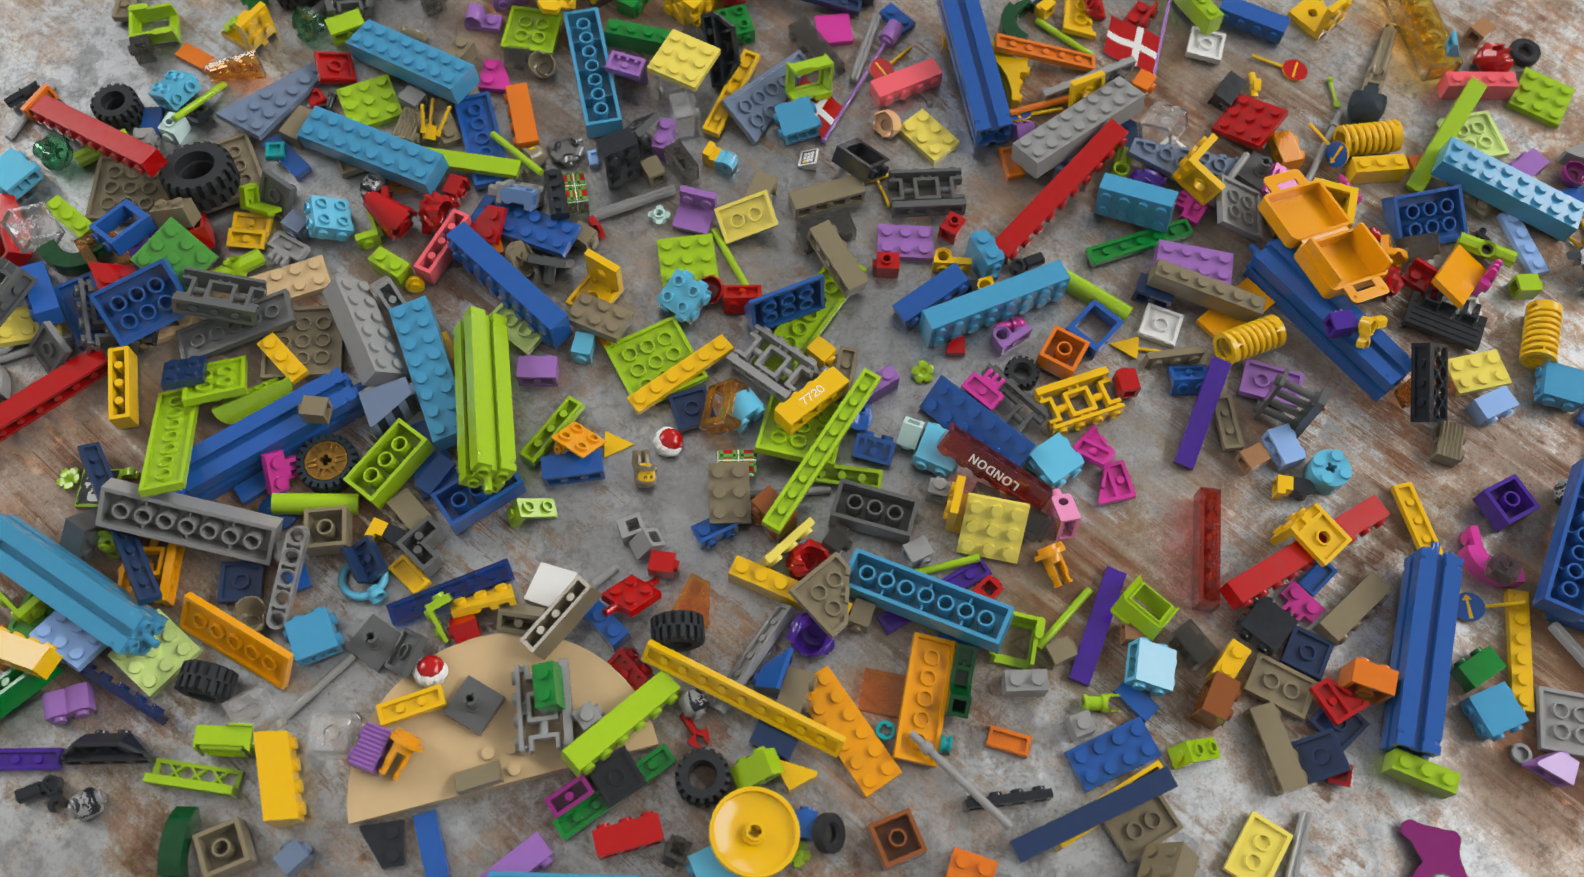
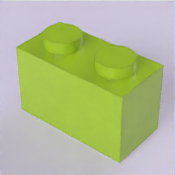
M358 8L324 19L335 46L345 44L365 23Z
M379 246L368 258V262L375 273L382 277L385 275L390 277L393 283L401 289L405 287L408 278L414 275L408 262L382 246Z
M765 746L753 750V755L749 757L744 756L736 760L737 764L730 767V771L737 789L749 786L760 787L785 773L775 748H765Z

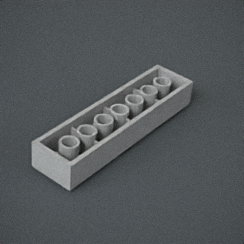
M1118 76L1012 143L1011 159L1037 179L1082 150L1111 118L1121 125L1143 111L1145 94L1124 78Z
M110 478L101 486L95 526L264 565H270L275 558L274 550H276V542L280 539L284 518L175 492L141 498L138 492L139 484Z

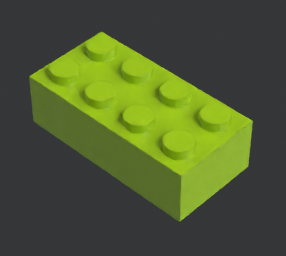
M398 418L343 480L381 510L436 448L426 437Z

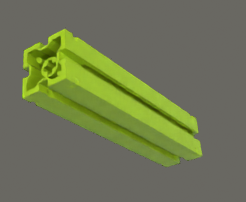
M470 306L464 314V321L459 320L453 329V335L455 336L453 340L459 485L468 486L469 488H477L481 485L485 494L498 493L505 485V481L510 480L517 472L508 328L506 326L507 317L493 312L490 316L485 315V310Z

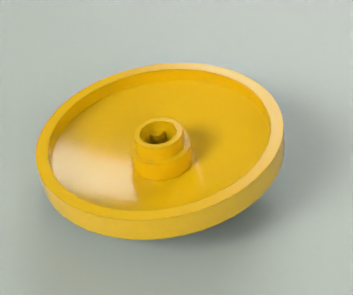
M743 787L726 795L716 806L709 824V843L717 861L733 875L738 877H772L785 869L793 859L800 841V826L795 811L781 795L763 787Z

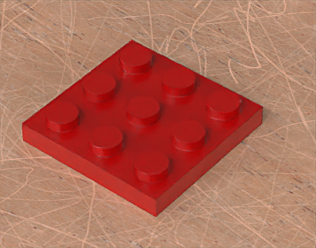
M1240 93L1231 106L1211 127V133L1260 150L1287 118L1288 110Z

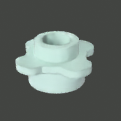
M657 205L656 209L648 213V217L652 218L655 224L662 225L670 218V212L665 211L662 205Z

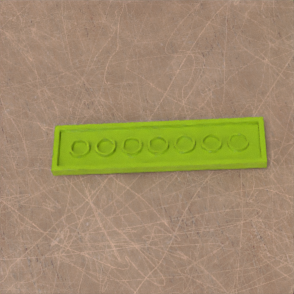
M858 264L860 269L867 273V268ZM825 266L817 274H823L825 308L779 325L773 332V335L776 337L778 335L783 337L791 347L793 345L798 347L803 355H806V348L822 334L848 299H845ZM766 342L761 350L765 351L770 343ZM773 354L764 366L775 373L784 360ZM755 356L754 359L752 360V365H753V366H755L754 363H755V362L757 361V359H758L757 356ZM794 359V363L789 368L792 371H794L796 367L799 365V363ZM783 375L779 381L784 384L787 377Z
M183 389L158 393L138 489L141 498L186 489L200 405L184 407L182 403Z

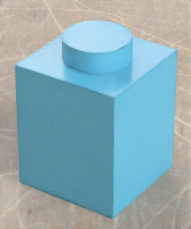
M576 331L570 351L573 361L580 364H592L597 345L595 335Z

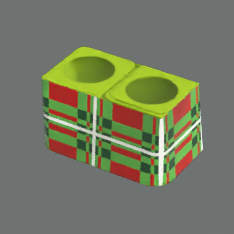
M584 171L563 174L570 215L589 211Z
M754 450L716 451L717 463L749 462V478H756L757 453Z

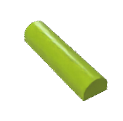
M1067 270L1071 278L1065 290L1066 292L1088 305L1095 299L1097 302L1102 303L1110 312L1118 315L1125 323L1134 307L1074 272Z
M568 396L518 453L519 457L526 464L535 468L540 462V457H544L554 446L555 441L551 439V436L574 422L585 410V405L575 398Z
M835 464L834 470L823 468L814 482L839 485L840 478L881 489L883 470Z
M272 493L271 512L272 515H304V509L347 505L353 515H359L360 495L355 493Z

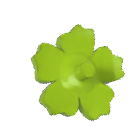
M233 16L223 25L222 32L228 34L231 28L235 31L237 29L235 24L238 22L239 17Z
M920 360L918 361V366L915 365L911 368V373L915 374L916 382L921 384L923 380L928 382L933 379L931 375L934 373L933 364L928 365V362Z
M77 467L70 468V470L67 468L61 470L60 477L62 478L57 479L56 484L64 490L74 488L75 484H79L81 481L80 470Z
M804 840L799 841L797 851L789 863L792 864L794 861V868L800 869L804 865V861H810L812 856L809 850H805L808 844Z

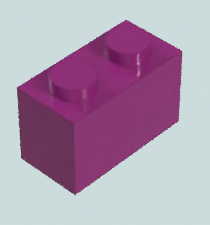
M583 773L579 778L576 776L551 793L544 801L557 819L595 793V790Z

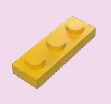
M273 332L256 343L282 374L287 378L289 377L293 386L310 374L306 367Z
M440 683L378 704L376 709L380 726L387 727L446 707L447 702L443 686Z

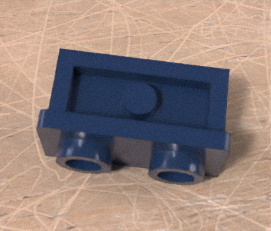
M365 535L352 547L344 546L341 548L344 560L348 563L352 576L358 584H372L389 571L372 535Z

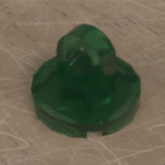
M300 6L293 11L292 25L294 29H297L298 38L305 43L316 41L319 32L327 28L324 21L327 17L318 12L314 13L307 6Z
M48 134L42 140H38L32 148L33 155L40 158L42 164L49 170L62 171V169L70 165L73 159V147L69 144L70 140L62 134Z

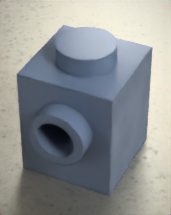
M292 209L280 222L285 233L302 243L309 238V231L306 229L307 218Z
M295 838L285 842L280 848L281 851L272 858L289 877H295L315 859L310 853L313 850L312 847L305 840L300 842Z

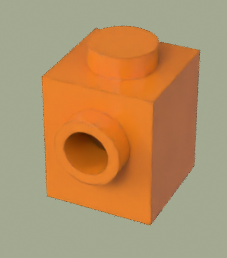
M1141 68L1131 84L1143 92L1146 98L1148 93L1152 94L1155 90L1157 76Z

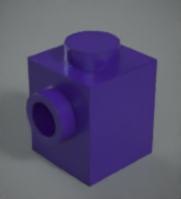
M1339 309L1331 312L1322 322L1329 339L1351 336L1358 328V319L1354 316L1352 309Z

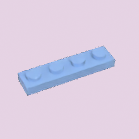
M1506 212L1499 213L1496 218L1514 251L1518 252L1517 256L1526 273H1538L1539 276L1547 274L1550 270L1522 220Z

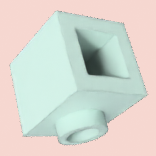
M169 111L158 126V130L165 141L181 144L192 128L186 117L178 122H174L171 116L175 113Z
M906 416L896 444L907 450H915L925 422Z

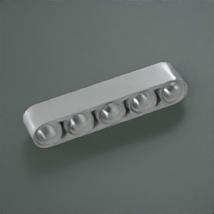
M303 525L290 528L285 536L266 617L267 625L273 630L281 629L284 627V623L290 621L310 538L309 529ZM295 530L302 532L303 538L301 541L294 538L293 533ZM290 551L297 553V561L289 559L288 554ZM284 572L292 574V582H287L284 579ZM279 593L287 595V603L279 600ZM274 614H280L283 617V622H275Z

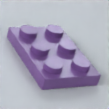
M878 224L877 252H900V261L933 262V227Z
M1246 359L1237 394L1262 401L1273 387L1277 374L1282 375L1285 368ZM1290 370L1286 380L1302 387L1305 374ZM1284 387L1281 388L1282 390L1300 398L1299 394L1290 391ZM1277 396L1274 397L1275 399L1280 400L1296 409L1298 407L1282 398H1279Z

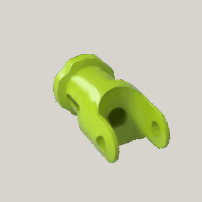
M98 532L100 536L98 541L99 550L106 553L111 559H119L120 556L110 532Z
M1101 693L1100 696H1087V694H1082V711L1119 712L1121 711L1120 709H1109L1108 700L1110 697H1119L1120 695Z

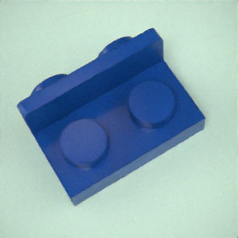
M1168 366L1167 374L1172 383L1171 395H1198L1207 366Z
M863 430L862 433L857 432L851 456L890 466L896 442L893 441V437L882 435L879 438L874 436V432Z
M710 518L691 526V531L701 550L705 548L711 549L724 539L730 540L734 538L738 533L737 523L710 525Z

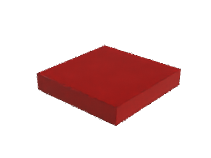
M314 51L313 57L319 83L355 84L357 82L351 53Z

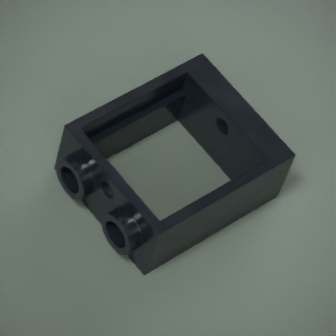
M855 138L837 145L831 161L866 184L885 176L889 171L888 166L891 160L859 138Z

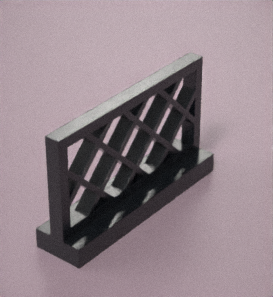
M1432 342L1411 343L1410 422L1447 421L1448 344H1435Z

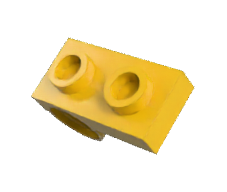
M944 247L938 248L933 258L932 272L940 273L956 262L964 274H969L972 258L952 257L949 249Z

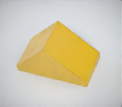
M780 760L785 773L779 775V778L788 795L816 780L818 771Z

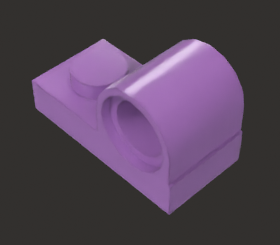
M476 3L468 5L464 18L466 30L497 34L501 33L504 21L503 15L485 14L483 7Z
M1027 323L1023 327L1018 326L1011 332L1006 326H997L993 330L990 345L998 356L1001 357L1027 340L1033 328Z

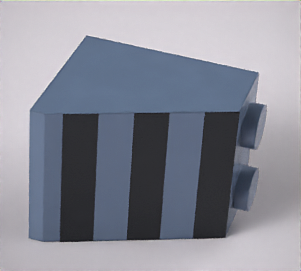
M406 377L358 393L369 426L377 440L382 437L398 418L407 423L420 411L414 385L412 382L408 383Z

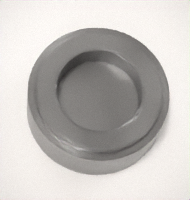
M1516 743L1508 748L1507 756L1513 764L1522 766L1523 762L1532 759V751L1527 745Z

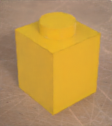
M819 335L806 348V357L808 355L813 357L817 361L819 368L823 366L831 367L837 359V349Z

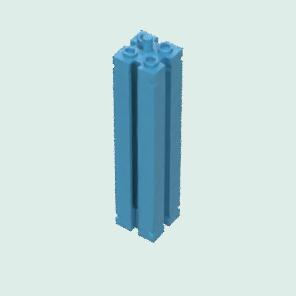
M0 512V572L106 646L112 647V650L118 654L129 655L131 653L135 656H145L152 648L157 649L160 646L161 642L153 636L162 633L168 621L167 617L158 614V611L148 604L139 606L136 596L29 523L24 522L20 517L10 514L4 515Z

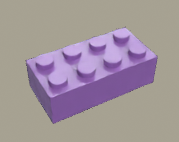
M1159 239L1153 251L1152 266L1160 258L1231 285L1234 253Z

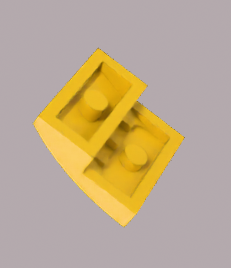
M234 212L232 228H228L226 246L265 250L270 238L274 216L264 217L263 214Z

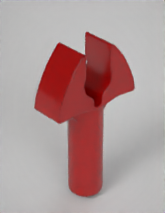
M681 713L679 717L691 734L687 744L692 748L701 750L700 745L696 742L698 736L703 738L709 746L708 729L699 730L691 718H687Z

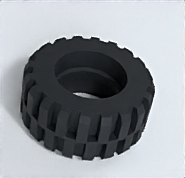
M199 141L193 142L190 145H183L180 149L176 148L172 154L166 156L165 159L168 163L159 170V180L169 199L191 197L199 212L203 210L211 211L212 208H219L223 206V203H228L231 197L236 195L237 189H239L238 186L241 183L240 173L228 150L219 144H212L208 141L203 143Z

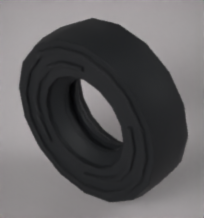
M1519 38L1509 46L1511 48L1509 51L1510 56H1512L1511 59L1519 67H1531L1537 63L1541 56L1539 45L1530 39ZM1518 49L1526 50L1530 56L1521 55Z
M822 813L814 821L812 837L818 851L823 854H835L844 845L846 838L845 826L841 817L836 813ZM828 825L831 827L832 837L830 842L828 841L826 835Z

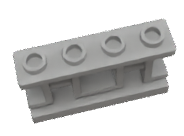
M756 324L754 326L755 330L750 332L754 342L744 353L736 348L735 353L731 352L726 358L732 368L784 403L794 392L798 391L794 384L803 374L812 378L814 373H818L817 361L809 355L807 357L803 355L798 347L788 345L783 337L773 335L768 327H761ZM763 339L770 343L765 351L760 349L764 344ZM773 354L784 360L775 373L764 366ZM754 355L758 357L754 363L755 368L747 363ZM793 359L800 363L794 372L789 369L794 363ZM783 375L788 377V380L784 383L785 388L777 383Z
M567 658L558 659L559 662H556L562 667L566 710L556 711L554 715L533 717L532 699H534V691L525 692L526 701L523 702L522 675H524L526 683L533 682L529 665H514L515 672H511L512 685L516 686V693H512L513 706H517V715H514L513 718L514 727L518 728L519 735L515 737V748L520 751L522 756H526L528 753L535 754L536 742L556 740V748L560 751L575 740L570 667ZM559 713L563 715V741H561L560 732L549 733L548 723L560 722ZM524 717H527L529 726H540V734L528 736L529 745H526Z

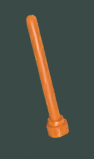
M1069 95L1010 109V117L1067 103Z

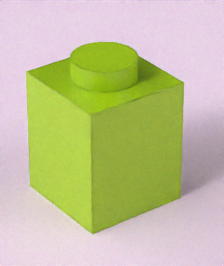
M1538 273L1516 274L1507 283L1512 300L1534 299L1543 290V284Z

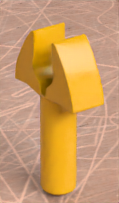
M1250 72L1248 77L1251 87L1248 95L1250 97H1259L1258 91H1261V79L1256 78L1254 72Z

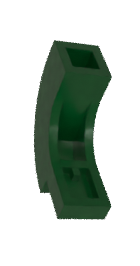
M1032 0L1018 1L1015 5L1009 2L1003 9L998 33L1028 40L1029 35L1016 22L1029 12Z
M54 239L36 248L40 256L54 271L70 277H78L90 272L88 262L101 263L114 255L102 243H96L77 253L63 251Z
M958 641L956 643L946 702V715L968 719L972 701V679L978 652V646Z
M176 806L170 813L160 838L157 856V876L189 877L188 854L193 839L192 835L196 834L201 827L199 806Z

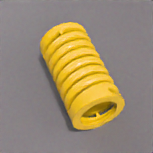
M1398 120L1338 125L1333 132L1332 142L1336 140L1344 142L1348 147L1349 157L1373 155L1374 153H1390L1401 149L1404 132Z
M1541 299L1526 305L1519 363L1522 366L1536 370L1538 366H1541L1547 360L1557 363L1563 307L1558 302Z
M1273 314L1266 315L1217 333L1213 338V350L1216 357L1233 365L1282 347L1286 342V329L1279 317Z

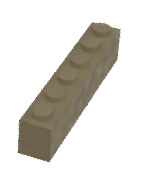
M1160 258L1150 269L1146 285L1247 323L1259 319L1263 315L1266 302L1264 297Z

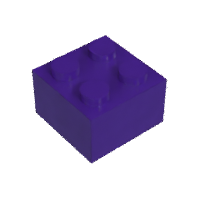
M1516 474L1490 486L1473 498V501L1497 533L1541 508Z

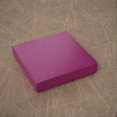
M849 13L814 16L819 47L853 45Z

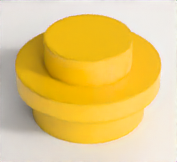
M413 275L408 278L405 287L412 293H420L425 289V282L420 276Z

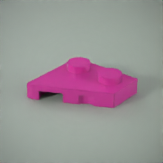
M484 59L480 76L481 81L478 84L479 92L507 93L505 86L511 85L502 60Z
M1092 425L1072 447L1075 452L1081 454L1083 460L1103 470L1116 457L1114 449L1107 444L1104 436L1098 433L1095 425Z
M1124 460L1111 462L1105 470H1102L1097 501L1098 507L1136 498V493Z

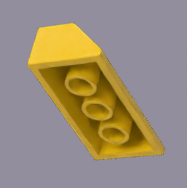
M288 731L253 732L263 822L276 829L303 823L304 815H306L307 811L305 802L301 798L304 786L298 774V771H301V763L299 758H296V749H298L296 736Z

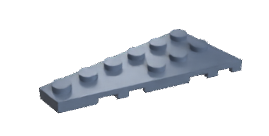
M800 50L721 102V105L753 145L756 144L773 119V114H776L774 106L784 103L788 97L785 93L786 62L796 63L808 60ZM795 76V85L801 76Z
M315 61L216 112L217 118L261 141L321 84L319 83Z
M1134 138L1126 155L1172 178L1171 176L1180 167L1178 163L1187 156L1191 148L1173 147L1172 144L1161 145L1155 141ZM1206 151L1198 161L1213 175L1218 176L1222 173L1227 176L1240 158H1229L1224 154L1219 156L1213 155Z

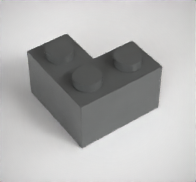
M98 506L65 519L60 545L84 562L93 559L97 542L100 537L98 532H110L108 528L95 526Z
M427 515L399 539L396 544L401 552L428 579L444 566L440 556L433 549L446 538V535L442 528Z

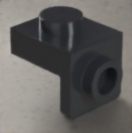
M192 96L182 107H180V110L188 104H190L191 102H193L196 98ZM201 105L186 115V117L191 122L201 125L206 123L214 112L210 107Z

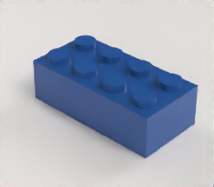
M516 472L510 480L505 481V485L498 493L485 494L481 485L477 488L459 485V478L432 493L431 497L457 535L527 492L524 482Z

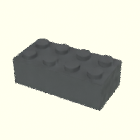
M840 478L830 513L829 524L906 544L910 539L920 499Z

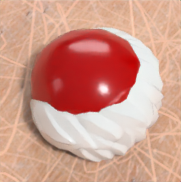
M662 427L655 434L653 440L654 449L658 452V455L665 458L677 456L682 450L683 437L679 431L672 427Z
M427 655L416 662L412 674L416 683L428 688L440 683L443 684L448 675V666L440 657Z

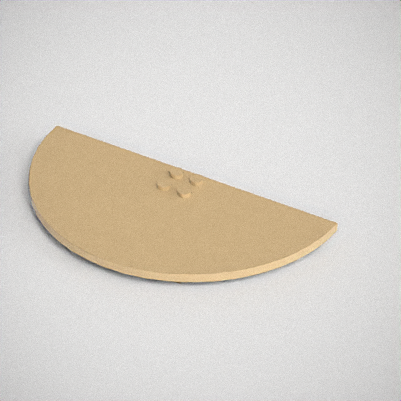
M490 634L448 647L435 654L448 666V675L443 684H441L447 705L468 675L503 695L506 700L481 736L443 713L446 707L385 727L392 731H396L400 727L422 739L420 744L424 746L422 753H413L406 768L400 773L398 781L392 779V774L403 756L400 753L396 754L385 775L378 772L377 776H374L351 766L347 790L348 824L354 825L374 819L378 821L401 815L411 810L435 804L440 805L571 771L561 759L562 750H557L556 740L536 742L535 754L528 753L526 756H522L520 751L516 750L515 737L519 735L518 728L514 727L513 717L517 715V706L514 707L512 701V693H516V686L512 685L511 672H515L514 665L524 666L528 664L530 674H532L531 665L551 660L559 662L558 659L567 658L570 667L573 712L590 700L593 705L598 704L604 712L602 717H604L635 691L624 677L606 661L593 652L566 640H562L545 660L534 655L520 641L524 634ZM411 671L409 677H403L389 691L381 703L425 689V687L416 683ZM522 675L523 702H525V692H532L534 689L533 682L526 683L524 675ZM532 699L533 717L554 715V712L544 714L535 708V700ZM376 709L369 722L380 726ZM559 713L560 722L548 723L549 733L560 732L561 741H563V715ZM524 717L526 745H529L528 736L540 734V726H529L527 717ZM651 719L645 722L646 726L640 732L636 733L634 731L629 736L630 739L624 744L630 755L637 754V751L659 746ZM574 721L576 740L583 732ZM617 745L612 751L615 752L621 747ZM500 760L504 782L463 795L457 793L455 773Z

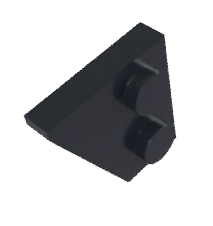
M405 820L359 826L362 835L383 870L407 867Z

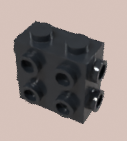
M1265 596L1260 600L1253 599L1254 603L1247 607L1250 609L1248 613H1242L1237 619L1236 623L1238 626L1234 631L1238 633L1242 640L1255 646L1258 652L1270 657L1279 649L1298 623V620L1294 618L1290 611L1284 610L1277 605L1274 599Z

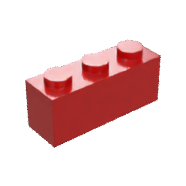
M643 812L640 814L641 817L635 819L631 817L621 818L618 820L619 823L613 825L609 823L597 825V829L592 830V835L599 861L665 843L658 812Z

